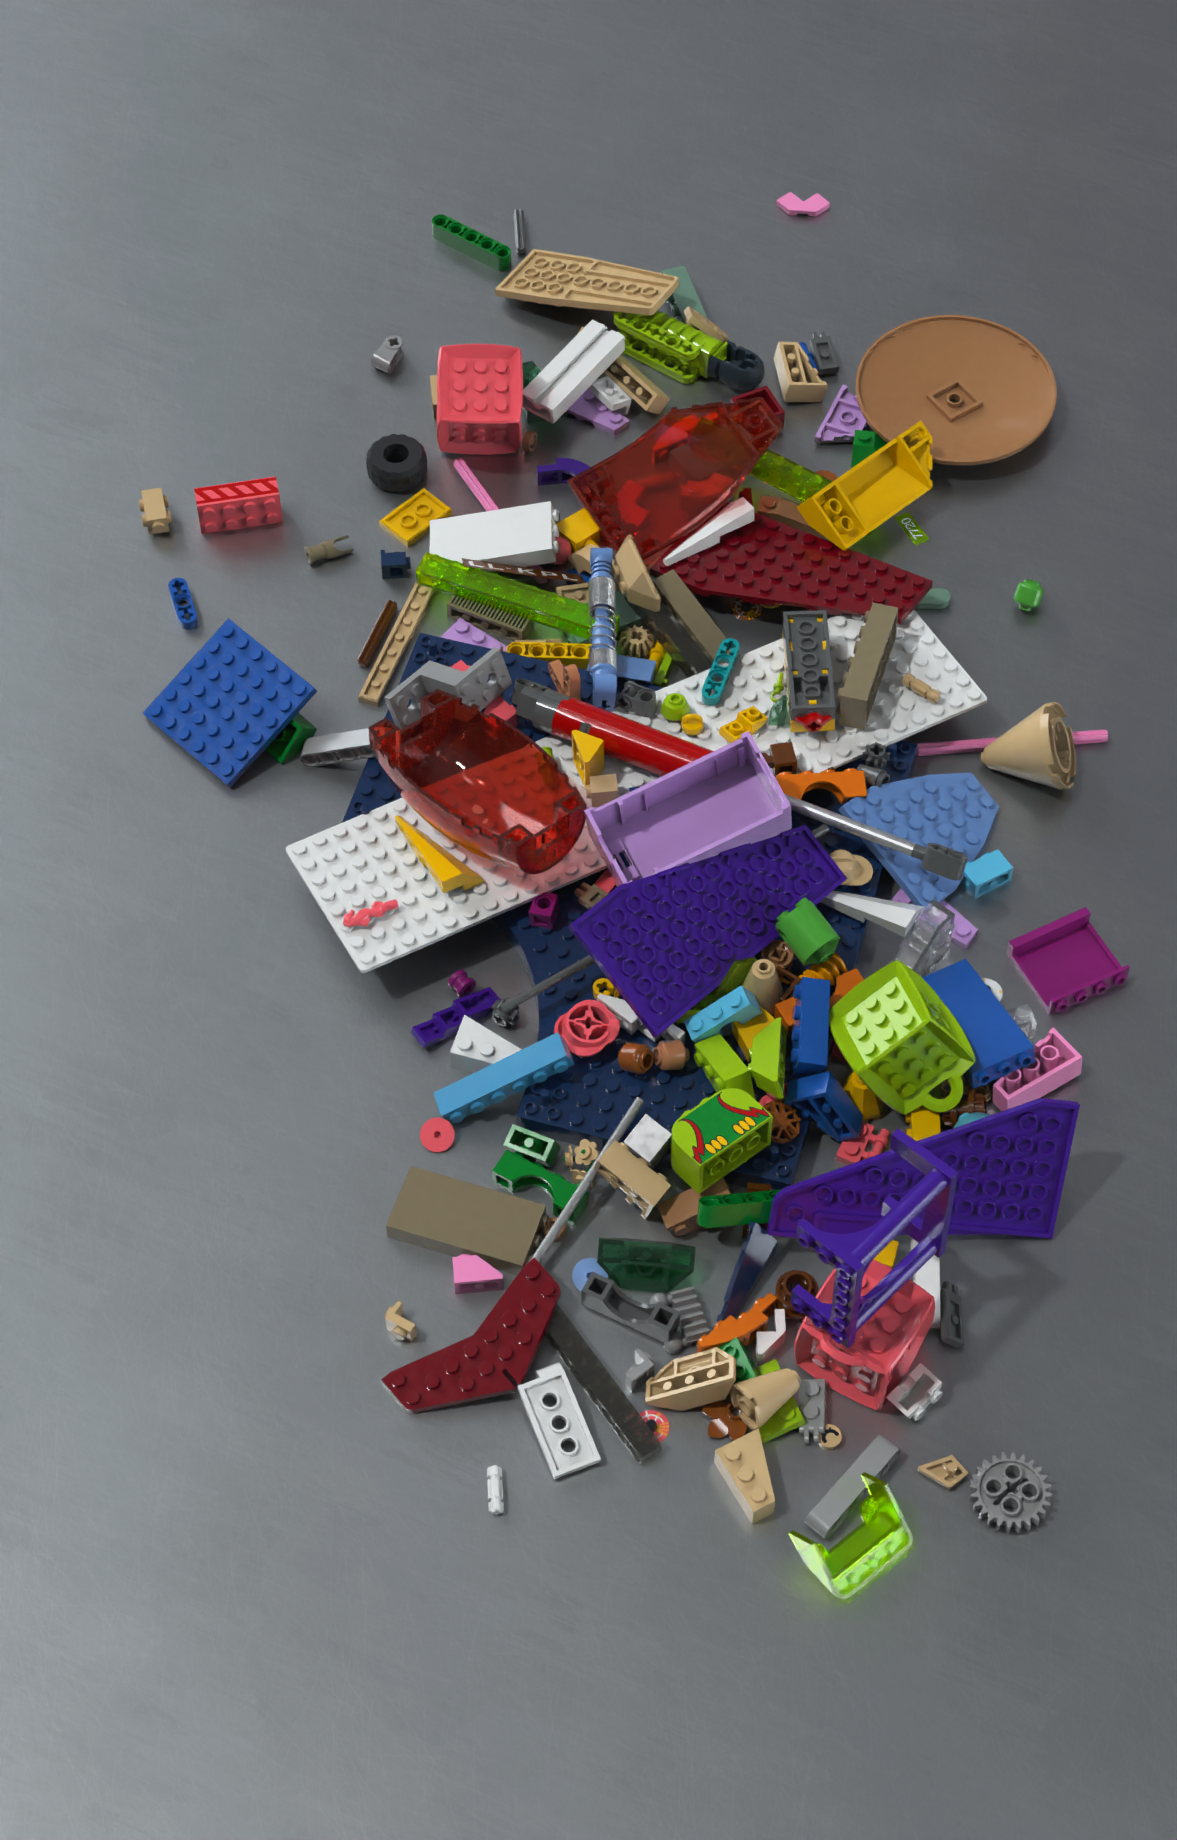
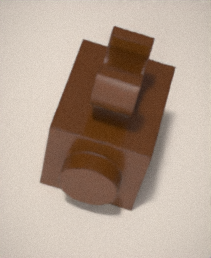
M792 742L771 744L770 756L762 753L769 768H772L774 777L782 772L797 774V759Z

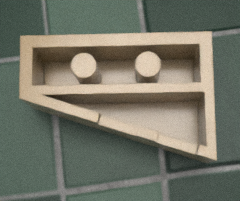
M616 1140L594 1166L614 1189L619 1187L628 1195L625 1200L629 1204L635 1202L643 1211L640 1215L645 1220L657 1207V1204L662 1201L671 1187L664 1175L655 1173L649 1168L650 1165L644 1159L637 1158L631 1153L627 1145Z

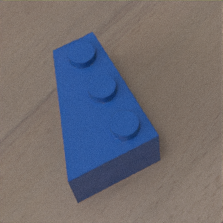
M830 1071L788 1082L784 1103L789 1106L792 1104L801 1110L802 1116L805 1118L811 1117L818 1122L817 1127L838 1142L860 1136L863 1115Z

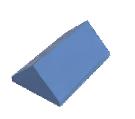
M617 654V677L628 681L653 685L656 661Z

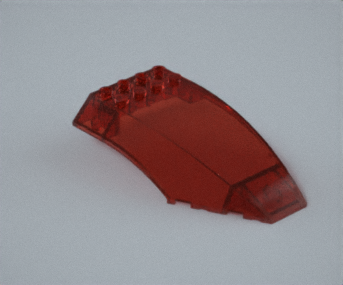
M763 397L750 400L740 399L737 400L738 402L723 404V402L707 403L705 405L697 404L692 405V408L685 409L672 407L668 414L631 444L567 480L580 509L584 508L588 512L592 521L599 528L600 538L607 548H612L614 557L627 535L630 534L643 560L654 555L693 531L734 495L784 428Z

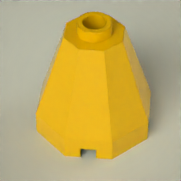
M853 1071L841 1083V1087L862 1113V1122L867 1123L872 1118L873 1120L878 1119L885 1103Z

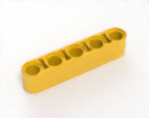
M512 642L507 646V652L548 662L559 659L562 665L575 664L577 668L587 670L590 654L589 647L592 644Z

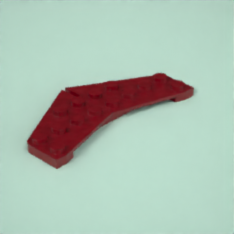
M534 1257L524 1265L474 1335L391 1371L381 1379L383 1384L409 1413H418L517 1392L515 1386L504 1374L507 1372L518 1385L524 1383L561 1296L558 1283Z

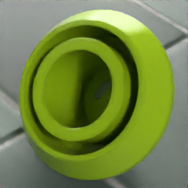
M672 693L666 696L661 704L660 711L666 719L680 721L683 716L690 713V705L683 695Z

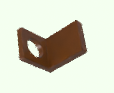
M777 966L776 971L780 982L788 987L780 998V1002L793 997L794 987L799 984L801 978ZM782 975L787 976L791 982L785 980Z

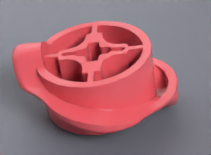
M584 1000L574 1005L567 1013L558 1018L555 1023L554 1034L558 1032L565 1039L572 1054L579 1057H589L599 1053L607 1044L617 1038L621 1023L603 1003L596 1000Z

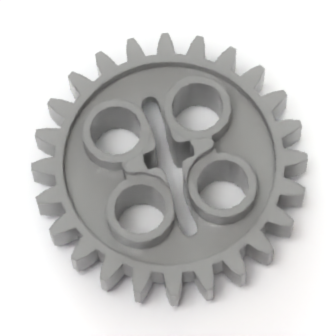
M1003 1452L1000 1460L995 1455H992L991 1463L983 1460L982 1467L977 1466L975 1473L977 1475H972L971 1482L973 1484H970L969 1491L972 1492L970 1501L975 1502L973 1510H981L979 1519L987 1517L988 1526L993 1522L997 1523V1531L1002 1525L1005 1526L1007 1533L1010 1532L1011 1527H1014L1016 1532L1020 1533L1022 1525L1026 1530H1030L1031 1522L1037 1526L1040 1520L1039 1517L1044 1519L1046 1516L1045 1510H1049L1051 1505L1048 1501L1052 1499V1494L1049 1493L1052 1485L1045 1483L1047 1482L1048 1475H1040L1042 1471L1041 1466L1033 1468V1459L1026 1463L1025 1455H1022L1019 1460L1016 1459L1014 1452H1012L1010 1458H1007ZM1012 1473L1016 1475L1017 1478L1011 1479L1007 1477L1006 1474ZM987 1488H995L998 1490V1493H991ZM1023 1492H1031L1034 1497H1026ZM1011 1506L1015 1509V1511L1008 1512L1004 1509V1507Z

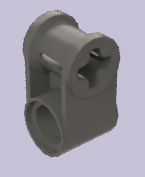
M627 681L622 692L616 694L615 702L622 709L632 711L642 717H651L657 712L656 693L652 689L638 685L633 681Z

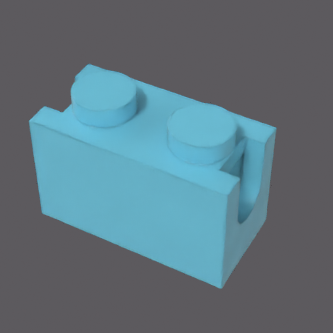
M998 849L991 853L987 852L981 858L966 863L961 883L973 899H976L1011 881L1013 867Z

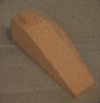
M761 495L757 510L758 514L817 537L826 538L807 524L796 508L800 504L784 497Z

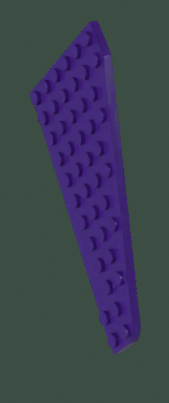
M1039 1098L916 1141L958 1172L948 1235H1019L1053 1238L1080 1108L1078 1102ZM890 1150L781 1189L772 1200L767 1233L771 1236L796 1237L797 1225L803 1219H806L817 1229L829 1233L846 1234L865 1230L884 1217L881 1215L882 1205L889 1195L899 1202L926 1175L896 1152ZM924 1210L917 1215L921 1220L924 1217ZM901 1231L898 1235L908 1234H906L904 1231Z

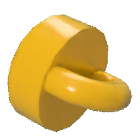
M698 714L683 716L681 722L682 731L688 735L699 734L703 730V718Z

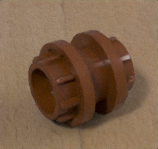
M969 1089L968 1096H962L954 1108L942 1112L943 1125L953 1129L963 1113L982 1112L987 1114L985 1095L982 1093L976 1094L975 1089Z
M788 1271L780 1276L776 1283V1308L784 1309L785 1317L803 1319L806 1316L804 1313H798L790 1303L791 1291L798 1284L814 1297L818 1294L816 1280L805 1271Z

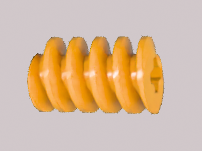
M835 952L826 962L811 965L809 969L803 972V975L798 977L801 979L802 977L830 980V986L835 984L834 979L836 980V977L847 973L848 970L841 957Z

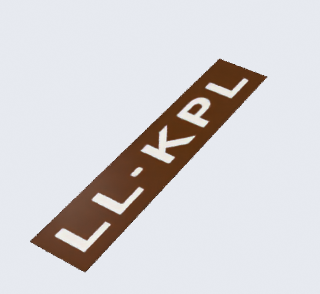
M461 558L464 567L584 583L582 576L577 574Z

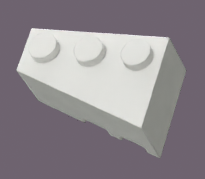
M464 1015L450 1050L451 1067L475 1073L522 1049Z

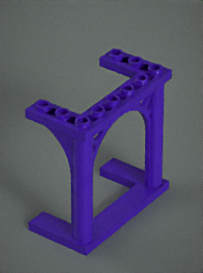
M899 1128L891 1136L890 1149L926 1176L899 1202L889 1195L883 1201L881 1215L884 1217L865 1230L846 1234L829 1233L819 1230L806 1219H803L797 1225L796 1239L800 1245L812 1250L823 1263L830 1264L836 1271L832 1304L820 1302L799 1284L791 1291L790 1303L798 1313H804L817 1328H823L836 1343L843 1344L847 1348L855 1342L856 1332L933 1255L940 1258L946 1249L958 1172ZM924 1210V1217L921 1220L917 1215ZM901 1231H904L919 1243L869 1293L860 1296L862 1279L870 1263Z

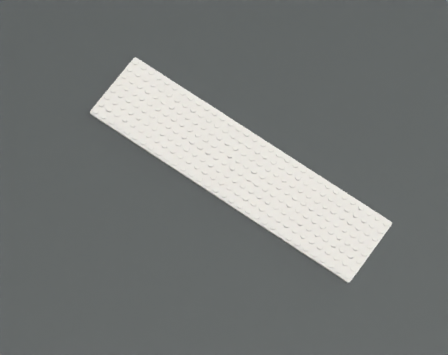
M913 609L902 624H897L896 639L865 730L839 725V716L836 715L838 703L840 702L837 701L839 688L844 687L842 684L845 672L849 673L850 670L848 669L849 659L851 656H855L853 654L855 642L860 641V628L866 624L864 623L865 616L841 613L840 616L836 615L827 619L836 706L834 731L790 732L783 638L738 657L722 699L717 705L708 706L702 702V688L710 671L708 669L655 691L657 712L654 716L642 717L621 707H617L610 712L716 751L730 744L719 734L720 727L736 720L739 712L754 706L768 717V721L751 735L760 752L770 756L771 744L792 742L797 759V774H800L803 771L820 773L830 767L836 769L861 758L862 752L866 750V745L870 746L877 742L883 746H889L985 704L987 696ZM724 662L719 665L722 667H726L729 665V663ZM783 673L782 684L784 685V690L779 695L773 696L774 699L781 698L782 700L775 703L771 701L770 695L775 691L773 686L777 683L778 674ZM907 673L912 674L931 686V690L934 688L940 692V699L936 703L928 701V697L924 698L911 690V687L908 688L902 684V678ZM714 677L712 680L715 682H721L723 679L720 677ZM712 689V693L710 696H712V694H715V690ZM672 693L683 695L690 705L689 714H698L703 718V730L699 734L688 735L682 731V720L670 721L663 717L660 707L667 695ZM555 735L545 737L371 810L366 815L362 814L286 847L287 855L361 973H367L528 903L540 894L551 893L608 868L588 833L584 810L592 807L591 798H586L585 788L573 762L572 742ZM543 747H550L552 749L554 761L558 763L557 772L560 782L555 787L547 784L545 774L541 771L542 763L538 753ZM604 755L605 769L601 775L616 774L618 797L662 777ZM395 816L403 817L480 875L484 882L467 890L460 886L443 893L428 868L423 867L395 823ZM396 899L399 908L386 911L381 917H370L371 921L366 927L358 925L349 928L343 924L344 915L349 913L351 909L356 914L364 908L372 909L371 905L376 901L384 903Z

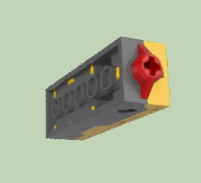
M826 610L783 612L782 637L790 732L834 731L836 706Z

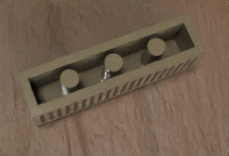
M457 587L447 603V618L455 621L462 618L482 631L511 642L526 640L534 628L533 614L512 607L509 604L498 602L490 597L479 595L468 589Z

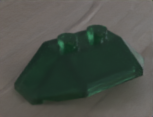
M599 1238L597 1263L619 1288L668 1293L694 1272L696 1247L641 1239Z

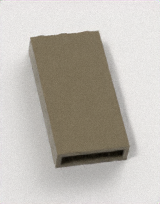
M411 1166L386 1224V1231L389 1238L449 1256L458 1257L461 1254L477 1255L497 1270L518 1275L524 1265L532 1258L533 1250L538 1249L541 1242V1235L539 1234L541 1229H545L549 1215H546V1205Z

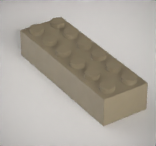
M873 603L871 610L866 611L864 623L866 624L861 626L859 632L860 641H856L853 654L855 656H851L849 659L848 669L850 670L849 673L845 672L842 683L844 687L839 688L837 701H840L836 711V715L839 716V725L865 730L896 639L898 607Z

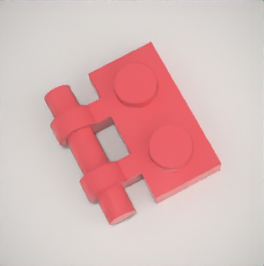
M862 1122L860 1136L842 1141L835 1160L850 1165L881 1154L889 1142V1130L881 1129L879 1135H874L875 1126ZM868 1144L874 1146L872 1152L865 1151Z

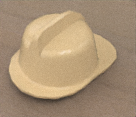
M841 849L829 854L847 877L840 885L860 886L868 883L872 878V865L864 857L852 855L850 852Z

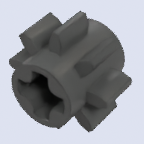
M877 742L870 746L866 745L865 752H862V760H866V766L878 769L881 767L885 768L887 761L890 759V753L886 752V745L883 746Z
M509 998L502 999V1001L497 999L491 1007L493 1009L491 1012L493 1014L492 1018L500 1026L514 1025L520 1018L518 1016L519 1006L504 1014L501 1012L499 1005L510 1000Z

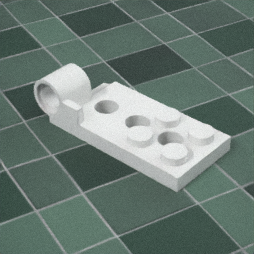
M559 1362L536 1370L537 1379L517 1386L554 1479L601 1462L600 1455L566 1373ZM545 1396H553L557 1403L553 1407L545 1406L542 1401ZM556 1418H561L565 1421L566 1426L560 1430L555 1429L552 1426V1421ZM564 1441H572L575 1444V1449L572 1452H565L561 1448V1444Z

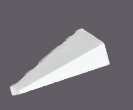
M744 497L732 501L663 559V563L669 566L720 543V536L755 521L754 507Z
M834 890L820 901L863 923L867 919L904 938L912 925L915 926L925 910V907Z

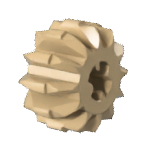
M634 624L633 628L626 627L625 631H622L620 634L619 647L623 655L647 658L650 650L654 648L655 638L650 629L645 630L644 625L639 628Z

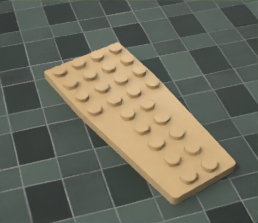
M533 249L495 288V294L506 299L549 304L555 307L567 306L653 315L680 284L679 278L676 276L583 256Z

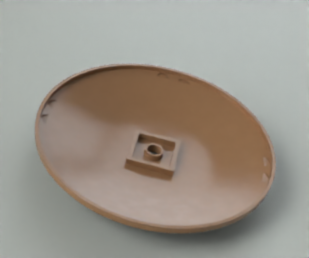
M938 315L919 318L901 324L886 332L864 354L857 370L855 383L856 399L860 411L869 426L884 441L890 442L921 420L932 436V445L930 446L932 462L946 465H978L995 462L1025 449L1044 432L1050 423L1057 398L1056 381L1052 369L1042 353L1031 342L1017 332L998 323L962 315Z

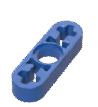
M174 578L169 582L168 587L179 626L185 630L193 629L197 626L198 620L187 582L183 578ZM176 587H180L182 593L178 594ZM180 601L188 602L186 606L177 605ZM188 613L190 620L186 621L184 614Z

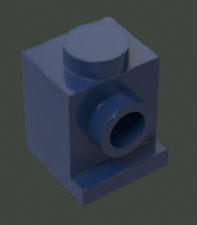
M381 550L382 579L407 578V569H411L410 557H406V552L385 553V550Z

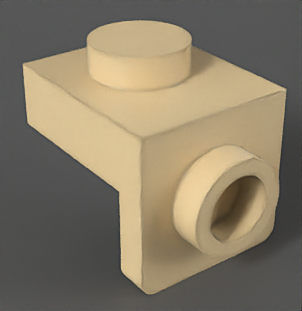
M397 1301L394 1307L390 1306L385 1313L386 1329L392 1332L393 1336L397 1339H405L412 1343L416 1337V1326L414 1323L401 1317L404 1312L403 1303Z

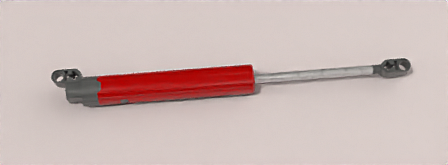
M515 680L511 702L517 705L516 716L531 721L534 728L571 742L572 730H578L604 740V755L656 775L664 776L713 752L705 747L559 693L530 680ZM785 794L791 805V811L922 860L921 867L937 875L956 881L962 879L968 857L961 852L936 843H928L924 847Z

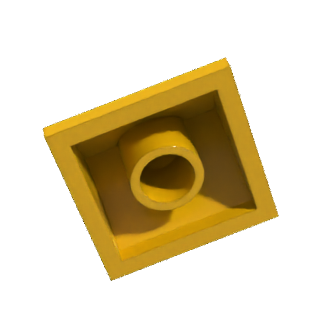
M572 730L573 762L586 791V785H590L589 776L601 775L605 769L604 740L578 730Z

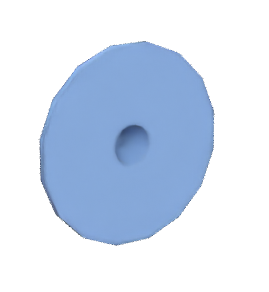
M586 1258L575 1265L572 1272V1280L579 1291H582L592 1272L608 1278L607 1269L601 1261L595 1258Z

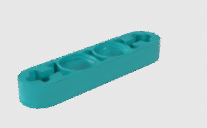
M728 638L721 642L702 688V702L708 706L717 705L721 701L740 653V644L735 639ZM720 662L729 663V665L726 667H722L718 664ZM714 677H720L723 680L721 682H715L712 679ZM712 689L715 690V694H712V696H710L712 693Z

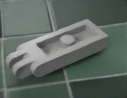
M825 1379L801 1380L800 1412L806 1424L799 1427V1433L804 1435L805 1444L811 1442V1434H814V1443H820L819 1435L825 1434L827 1382Z

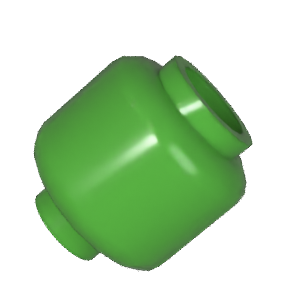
M1025 579L1024 582L1018 583L1014 601L1019 604L1020 609L1031 611V608H1038L1044 594V589L1040 586L1041 583L1030 579Z

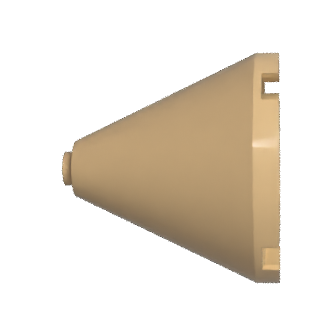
M1058 702L1046 703L984 748V752H981L983 765H986L989 769L1055 789L1071 788L1073 782H1069V778L1076 775V754L1071 727H1065L1062 718L1067 717L1063 707Z

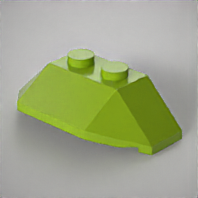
M781 1017L773 1020L753 1037L752 1047L749 1048L751 1063L748 1064L751 1078L754 1077L757 1087L776 1101H781L784 1098L787 1032Z

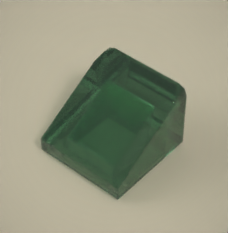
M783 695L771 707L768 720L769 725H785L787 695Z

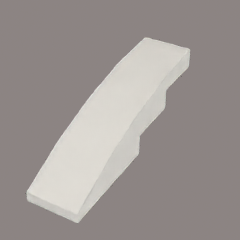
M604 994L597 996V1001L603 1003L620 1020L621 1027L631 1035L638 1029L654 1042L663 1037L665 1040H680L685 1044V1032L676 1025H670L654 1038L625 1000Z

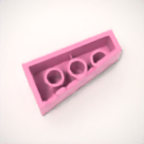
M1054 1027L1043 1040L1040 1039L1035 1044L1034 1063L1013 1071L1006 1076H1002L993 1085L992 1102L1001 1112L1039 1099L1081 1074L1082 1056Z

